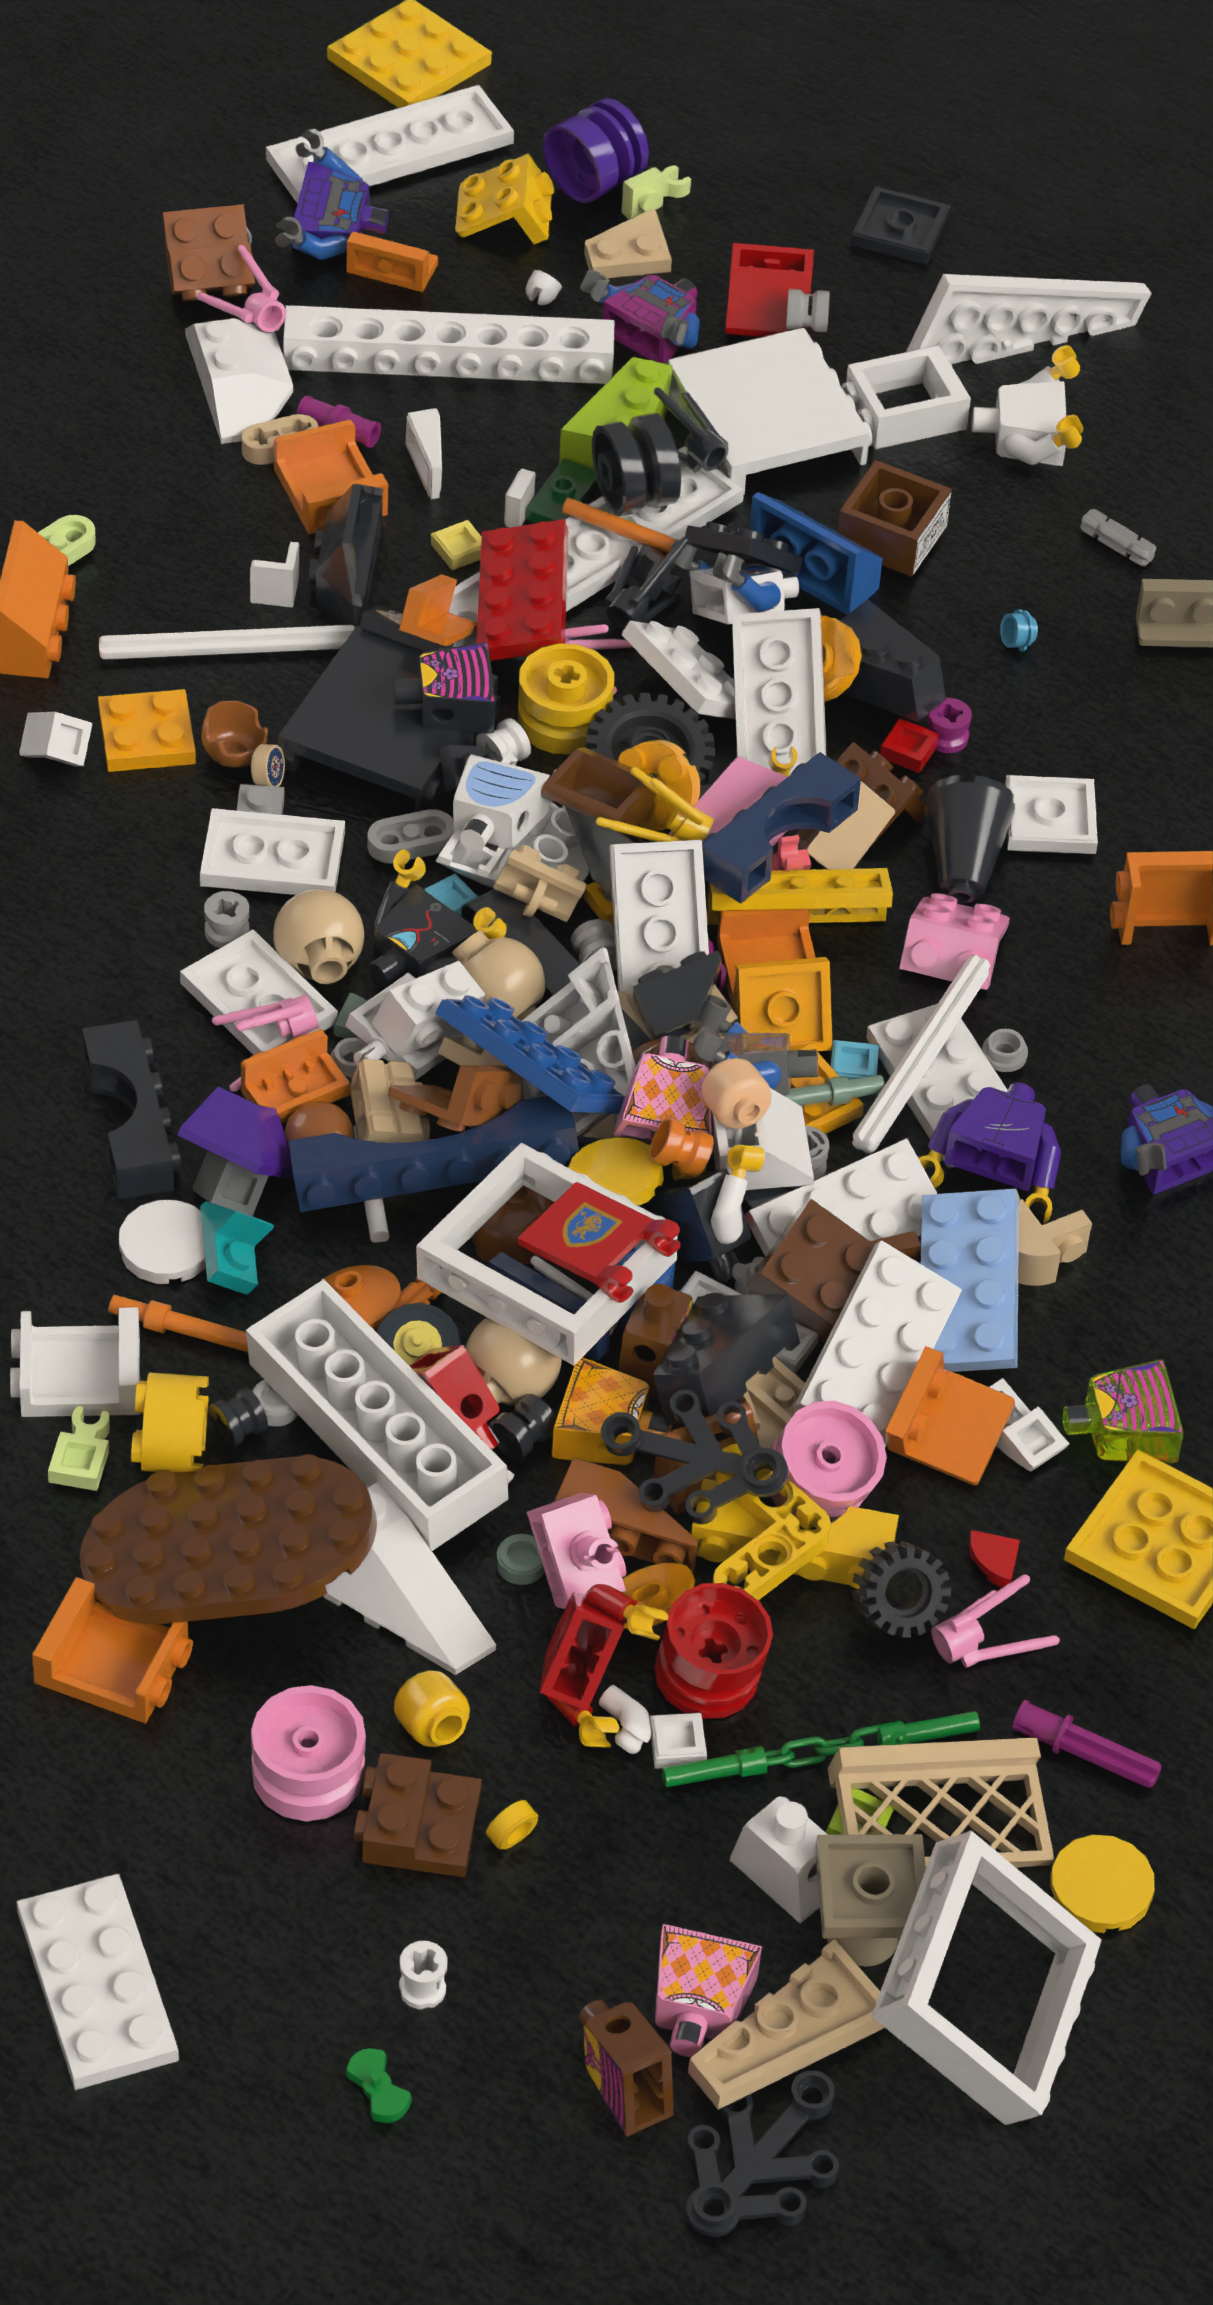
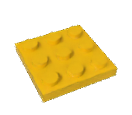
M415 0L402 2L327 46V59L398 108L436 98L491 65L492 57L490 50Z
M1137 1449L1067 1546L1064 1560L1195 1629L1213 1603V1488Z

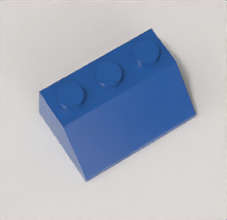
M759 492L753 496L750 530L764 534L762 542L764 538H769L789 544L787 552L803 558L800 572L795 574L800 589L846 615L879 589L882 557L777 499Z

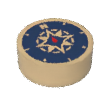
M261 744L255 749L252 756V779L255 785L279 787L285 770L282 749L278 745Z

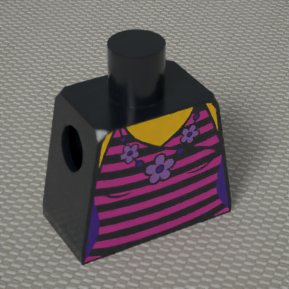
M488 642L423 652L419 655L418 677L393 679L394 704H420L422 725L428 729L494 733L495 696Z

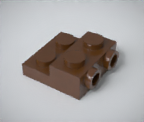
M380 1753L378 1767L367 1766L363 1797L371 1798L369 1811L358 1810L354 1841L363 1842L362 1863L465 1877L480 1801L482 1779L431 1772V1760Z

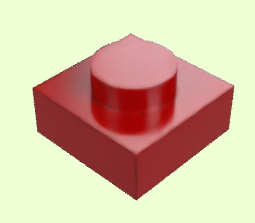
M900 718L881 745L880 754L887 761L920 773L938 746L939 733Z

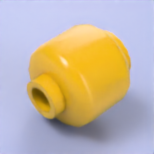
M429 1670L416 1674L404 1683L395 1698L394 1712L400 1724L415 1741L426 1747H438L450 1744L461 1736L469 1719L470 1706L465 1695L449 1677L440 1671Z

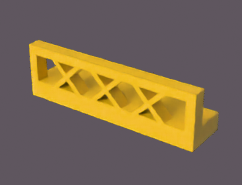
M888 869L771 870L770 881L741 904L708 882L707 925H717L719 923V913L722 910L809 909V923L886 921L887 907H892L893 896Z

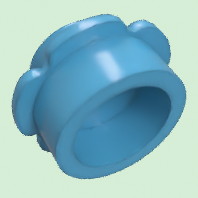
M1017 609L1003 617L1000 634L1004 645L1008 648L1018 647L1021 652L1025 651L1036 640L1038 634L1037 622L1028 611Z

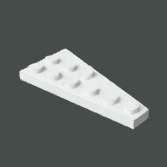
M943 274L906 352L939 345L951 366L954 363L970 359L975 364L1032 351L1034 344L1048 340L1053 345L1067 342L1069 335L1088 331L1091 336L1136 325L1151 292L1145 283Z

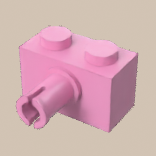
M579 1493L527 1512L556 1607L565 1609L573 1591L585 1594L590 1587L596 1584H607L621 1592L626 1591L622 1577L626 1576L625 1562L620 1551L615 1548L618 1546L617 1543L609 1537L608 1529L612 1527L611 1517L605 1503L602 1500L598 1501L597 1495Z

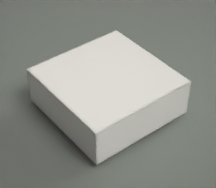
M521 469L505 495L504 518L506 527L522 526L525 521V509L534 498L535 472Z
M701 1713L650 1716L655 1769L707 1759Z

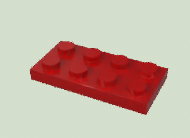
M565 519L482 532L476 644L488 642L490 661L527 656L542 647L565 644L569 534Z

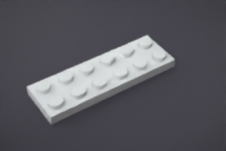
M479 85L320 131L324 138L323 147H328L369 186L514 143V130ZM303 137L266 147L267 162L297 203L308 161L313 162L314 158L312 155L302 158L296 154L295 147L297 144L304 142L310 147L309 141Z

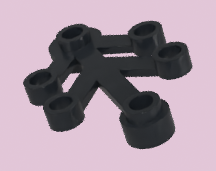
M688 1389L679 1390L673 1394L670 1399V1408L674 1418L685 1424L695 1444L642 1431L638 1420L626 1412L614 1413L607 1417L602 1424L601 1436L605 1447L616 1456H628L638 1451L686 1464L659 1479H647L640 1485L638 1491L639 1498L643 1507L650 1512L664 1510L670 1503V1496L717 1472L734 1477L708 1492L705 1490L694 1491L686 1500L685 1506L688 1516L696 1524L710 1523L716 1517L718 1508L747 1493L756 1497L773 1496L780 1492L788 1481L789 1470L786 1460L777 1451L760 1447L748 1425V1416L744 1406L736 1401H728L722 1404L717 1411V1420L720 1429L725 1434L733 1435L742 1456L722 1451L701 1413L702 1408L697 1394ZM683 1401L694 1403L693 1408L687 1412H681L677 1409ZM730 1413L741 1415L740 1420L734 1424L724 1422L725 1417ZM622 1433L632 1435L631 1440L624 1444L615 1442L617 1436ZM762 1469L773 1471L772 1476L766 1480L755 1478L756 1474ZM659 1489L663 1491L661 1498L658 1500L650 1501L646 1499L647 1494L651 1490ZM705 1501L710 1504L709 1509L703 1513L693 1511L694 1506L698 1502Z
M806 2071L799 2074L792 2083L791 2105L755 2146L750 2123L753 2100L750 2094L735 2101L745 2107L741 2112L731 2111L727 2105L720 2108V2116L729 2127L735 2167L722 2183L716 2161L720 2145L718 2132L708 2125L696 2126L689 2132L687 2153L695 2161L699 2188L693 2191L688 2198L686 2216L690 2225L697 2232L710 2237L723 2236L731 2232L736 2227L738 2221L743 2219L775 2217L779 2223L787 2226L796 2225L803 2220L807 2202L805 2195L800 2190L786 2187L779 2190L776 2195L742 2196L752 2184L807 2179L815 2187L826 2188L835 2183L838 2176L839 2161L830 2151L817 2150L811 2153L810 2156L775 2158L808 2120L822 2118L831 2110L835 2089L833 2082L827 2075L819 2071ZM807 2096L816 2097L820 2101V2103L810 2104L803 2101L802 2099ZM699 2139H706L713 2146L708 2149H700L694 2142ZM825 2164L830 2167L831 2171L826 2174H820L813 2169V2166ZM791 2201L797 2204L799 2208L792 2212L786 2211L780 2204ZM708 2208H717L722 2212V2215L710 2216L705 2214L704 2211Z

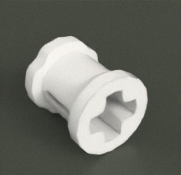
M417 1941L410 1944L403 1950L400 1956L402 1976L399 1980V1988L401 1990V1998L407 2005L416 2009L435 2007L443 2000L446 1994L444 1975L447 1971V1956L439 1945L430 1941Z

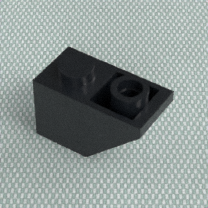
M705 951L693 953L680 961L681 966L666 973H664L663 969L653 970L637 980L639 984L633 986L632 999L651 1040L660 1039L665 1036L681 1037L697 1030L704 1005L709 1000L720 973L722 958L718 951L706 955Z

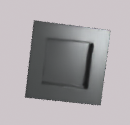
M207 1150L194 1182L193 1191L210 1203L253 1216L268 1175L256 1174Z

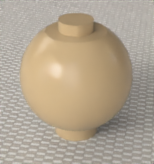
M324 889L307 890L292 897L279 911L273 928L274 946L276 952L303 978L315 980L321 984H331L343 978L347 970L358 959L364 943L363 922L354 905L342 895Z
M480 930L452 952L486 994L483 1001L488 1002L490 997L505 1001L515 1009L513 1016L520 1021L537 1009L535 1006L542 1000L544 995L545 975L539 959L526 945L506 937L488 939Z
M485 1318L476 1326L465 1348L497 1404L505 1403L509 1407H514V1404L526 1394H534L542 1398L555 1384L561 1369V1358L489 1318Z

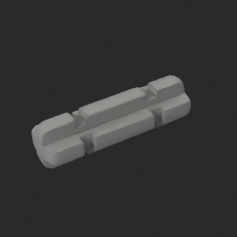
M1091 509L1083 516L1080 527L1083 532L1093 538L1098 535V541L1125 557L1130 554L1129 559L1139 566H1146L1154 559L1155 545L1144 538H1141L1139 541V536L1113 519L1106 521L1107 516L1096 509Z

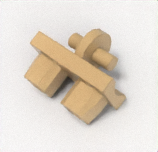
M522 845L517 851L512 849L493 888L526 903L523 911L524 916L532 918L536 910L539 909L567 922L586 887V883L580 881V871L567 864L558 865L556 869L540 862L542 857L539 855V851L526 845Z

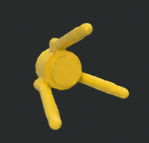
M637 767L631 768V774L675 808L666 825L668 829L672 830V835L602 817L596 819L598 826L654 842L702 840V843L707 837L714 821L711 816L687 803L657 778H651Z

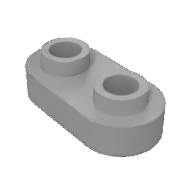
M424 810L381 819L373 823L368 830V852L374 859L383 863H393L395 855L402 849H406L410 853L409 860L416 859L418 856L421 858L440 854L454 833V820L450 815L440 810Z

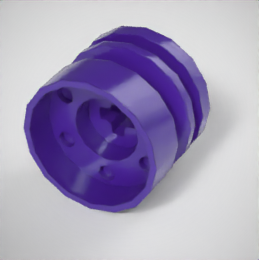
M610 98L594 102L590 107L582 109L577 116L569 117L551 127L544 136L543 153L545 163L552 178L565 194L581 203L592 202L605 195L615 185L623 184L629 178L640 174L648 163V144L640 123L628 108L619 101Z

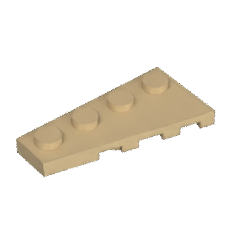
M833 1939L822 1949L821 1956L808 1966L804 1963L790 1975V1982L775 1995L768 1993L755 2004V2011L742 2022H733L692 2056L689 2060L688 2073L717 2109H720L885 2028L872 2017L880 1991L840 1944Z

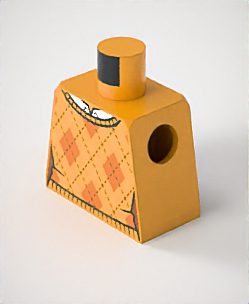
M581 1358L574 1366L554 1426L552 1457L566 1460L577 1458L587 1462L627 1465L632 1462L635 1452L628 1456H616L605 1447L601 1436V1427L607 1417L617 1412L629 1413L638 1420L642 1431L657 1435L670 1432L672 1424L666 1425L664 1415L648 1411L650 1386L645 1381L586 1358ZM622 1433L617 1436L615 1442L624 1444L631 1440L632 1435Z

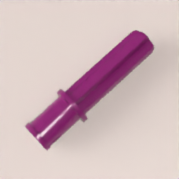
M1024 1700L1013 1722V1731H1019L1052 1746V1752L1058 1754L1060 1749L1065 1750L1145 1787H1153L1161 1771V1764L1072 1724L1073 1716L1067 1715L1066 1718H1062L1031 1704L1027 1700Z

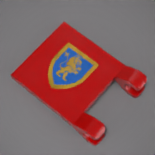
M575 1182L518 1237V1245L595 1283L608 1297L618 1303L625 1302L634 1293V1289L627 1286L633 1278L631 1270L616 1264L644 1238L659 1254L666 1257L673 1255L681 1247L680 1242L674 1240L680 1232L678 1224L668 1219L654 1220L579 1182Z

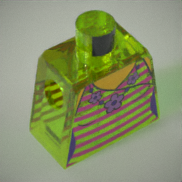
M1155 1360L1095 1375L1089 1381L1085 1404L1064 1406L1063 1425L1066 1435L1092 1433L1097 1455L1103 1460L1130 1461L1138 1449L1163 1463L1178 1462L1184 1432L1164 1360Z

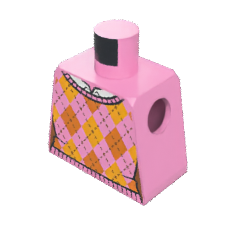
M678 1036L662 1037L659 1055L643 1054L633 1071L614 1127L613 1136L637 1139L651 1144L657 1128L666 1117H672L683 1122L686 1131L699 1129L711 1134V1111L705 1104L701 1093L702 1083L709 1070L705 1065L687 1061L689 1042L686 1039Z
M663 1924L658 1965L655 2024L661 2028L674 2030L670 2042V2047L674 2052L682 2056L692 2057L702 2049L705 2038L714 2039L733 2022L738 2021L757 1981L762 1946Z

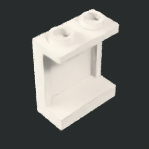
M138 1307L119 1308V1326L34 1327L32 1326L31 1311H21V1329L11 1330L12 1358H20V1368H11L10 1385L11 1397H20L22 1417L72 1416L77 1406L83 1407L84 1416L101 1415L102 1411H108L109 1415H140V1413L135 1412L136 1386L140 1382Z

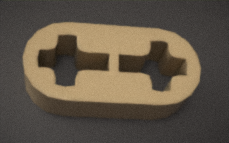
M297 414L251 425L242 433L243 457L253 464L273 463L274 439L276 437L317 428L318 423L308 415Z

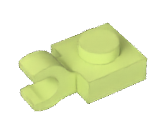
M670 166L664 169L662 173L654 167L624 181L622 213L628 219H632L648 210H656L662 207L663 197L665 196L680 198L688 195L691 190V178L686 177L678 180L679 168L677 166Z

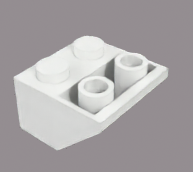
M770 1088L772 1094L771 1104L766 1114L757 1123L741 1129L727 1128L711 1112V1135L714 1139L713 1154L716 1170L727 1168L729 1175H731L732 1169H730L727 1162L728 1151L735 1145L756 1146L764 1149V1165L759 1172L746 1171L744 1180L748 1181L746 1190L814 1185L802 1106Z

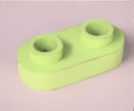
M79 515L62 517L38 532L68 557V566L91 552L96 543L94 524L88 518Z

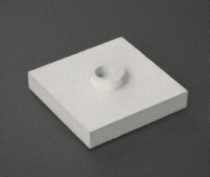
M1006 775L1005 786L1012 791L1014 795L1013 802L1015 803V813L1007 831V850L1096 854L1098 841L1094 779Z

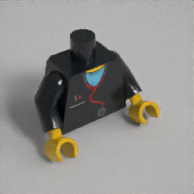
M406 849L400 850L394 857L393 864L399 875L396 881H390L378 906L371 931L374 938V957L376 960L368 965V972L371 978L383 987L397 977L401 978L407 973L411 974L414 978H419L457 962L458 960L452 952L480 930L488 939L504 937L507 930L506 924L500 918L494 921L496 913L488 907L482 908L476 913L473 926L420 886L416 885L412 889L408 888L410 881H417L422 878L426 868L424 861L418 856L414 866L409 870H405V865L410 858V853Z

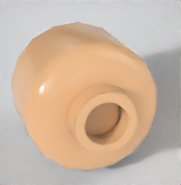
M733 1058L715 1064L709 1070L702 1083L701 1093L705 1104L716 1119L727 1128L741 1129L757 1123L766 1114L771 1104L772 1094L768 1083L756 1067L744 1059Z

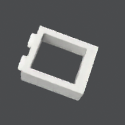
M939 345L848 365L846 383H843L842 389L846 395L852 397L856 412L862 422L866 421L869 424L872 432V444L875 449L967 429L971 398ZM923 383L931 400L884 409L876 393Z

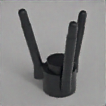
M656 387L654 394L691 432L685 440L688 455L677 451L679 462L685 464L694 473L698 472L701 467L706 471L718 468L728 455V442L718 434L690 393L683 392L682 398L703 429L699 428L661 388Z
M687 537L680 539L640 588L630 586L628 589H623L639 550L636 545L631 546L613 590L604 600L605 604L608 605L607 615L617 627L624 630L630 620L647 623L680 598V593L676 591L675 594H670L650 609L648 606L650 603L648 593L689 543Z

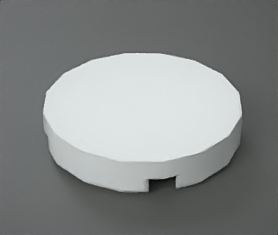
M157 1200L135 1209L126 1217L119 1233V1250L126 1268L137 1277L156 1284H169V1279L181 1278L182 1282L195 1277L206 1268L201 1211L193 1205L178 1200Z

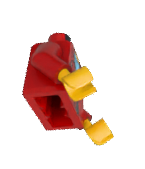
M596 1584L590 1587L585 1594L572 1592L545 1655L540 1693L547 1695L548 1699L574 1726H580L579 1737L583 1745L610 1748L611 1744L607 1741L605 1732L617 1733L619 1731L618 1722L613 1717L592 1716L593 1710L590 1703L622 1634L624 1623H627L628 1630L632 1634L658 1640L660 1636L654 1634L652 1630L653 1621L655 1618L667 1620L668 1615L664 1610L638 1604L636 1600L607 1584Z

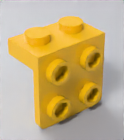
M529 154L514 160H507L498 167L481 174L469 176L459 187L456 232L460 237H466L514 217L533 244L548 239L549 221L552 219L550 209L551 195L554 194L551 178L546 172L540 171Z

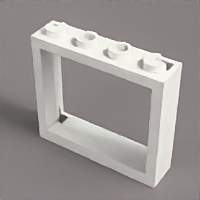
M520 1143L416 1246L417 1278L496 1323L513 1330L521 1337L574 1366L677 1260V1251L669 1257L663 1256L643 1238L635 1245L639 1249L622 1265L631 1270L633 1278L627 1286L632 1287L634 1293L625 1302L618 1303L599 1289L575 1314L566 1311L458 1251L523 1185L556 1202L575 1182H579L654 1220L665 1219L632 1203L625 1196L615 1194L593 1182L588 1176L577 1173L554 1161L547 1154L538 1152Z
M973 1831L936 1842L872 2017L1004 2125L1040 2116L1049 2103V2092L1058 2066L1064 2059L1065 2046L1073 2022L1080 2013V2002L1087 1981L1094 1971V1961L1101 1939ZM971 1883L1055 1953L1014 2074L928 2005Z

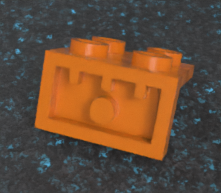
M925 1346L885 1430L887 1449L966 1483L977 1485L999 1441L1002 1430H1004L1012 1413L1015 1399L1007 1394L946 1370L943 1353Z

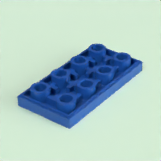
M465 995L463 1000L442 999L435 1012L436 1015L568 1111L619 1114L625 1096L614 1089L616 1082L603 1072L594 1069L589 1071L580 1064L582 1057L575 1051L562 1045L555 1046L546 1040L548 1036L547 1031L529 1021L521 1022L513 1016L515 1009L510 1004L495 997H490L488 1002H485L470 995Z

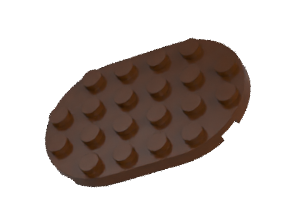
M311 1454L299 1457L208 1465L201 1467L198 1471L191 1472L162 1470L153 1473L147 1480L119 1495L92 1519L82 1542L80 1567L84 1580L95 1584V1601H100L111 1608L114 1616L131 1622L168 1624L278 1612L306 1604L327 1594L325 1585L336 1580L342 1573L347 1572L352 1575L371 1550L377 1531V1517L369 1491L359 1476L343 1465L317 1458Z

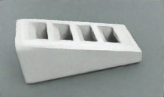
M428 409L408 413L406 420V447L428 496L431 499L439 498L442 476L439 412L437 409Z

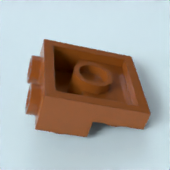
M243 204L162 213L172 296L182 295L183 301L199 300L197 295L200 292L206 294V292L222 291L223 297H236L246 295V288L254 286L255 277L237 249L239 245H244L252 256L251 245L248 243Z

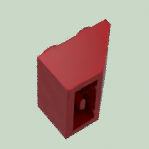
M733 243L725 334L766 337L792 331L786 330L788 290L801 289L805 294H810L814 250Z

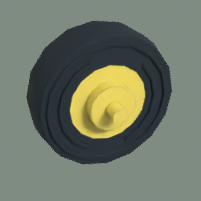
M424 1303L406 1304L390 1312L377 1331V1334L408 1365H411L433 1348L461 1345L459 1330L451 1317L438 1307Z

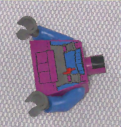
M594 270L587 271L579 289L590 293L594 301L604 304L603 320H614V340L652 361L667 364L668 360L671 359L680 347L685 349L695 347L698 340L700 321L696 316L697 301L695 299L698 295L697 289L691 281L681 279L675 285H672L656 275H648L636 283L614 287L608 284L610 280L602 273Z

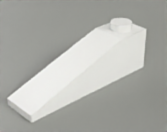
M377 1482L368 1487L367 1489L377 1517V1531L371 1550L352 1575L344 1572L336 1580L325 1585L327 1594L323 1596L338 1606L344 1603L363 1614L364 1621L378 1629L380 1626H383L405 1639L407 1647L454 1675L496 1650L495 1642L406 1513Z

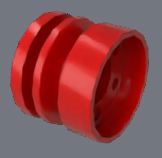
M725 1583L700 1584L681 1594L672 1604L654 1664L656 1683L667 1701L683 1713H701L703 1719L725 1718L741 1711L754 1697L773 1637L770 1617L760 1601L744 1589Z

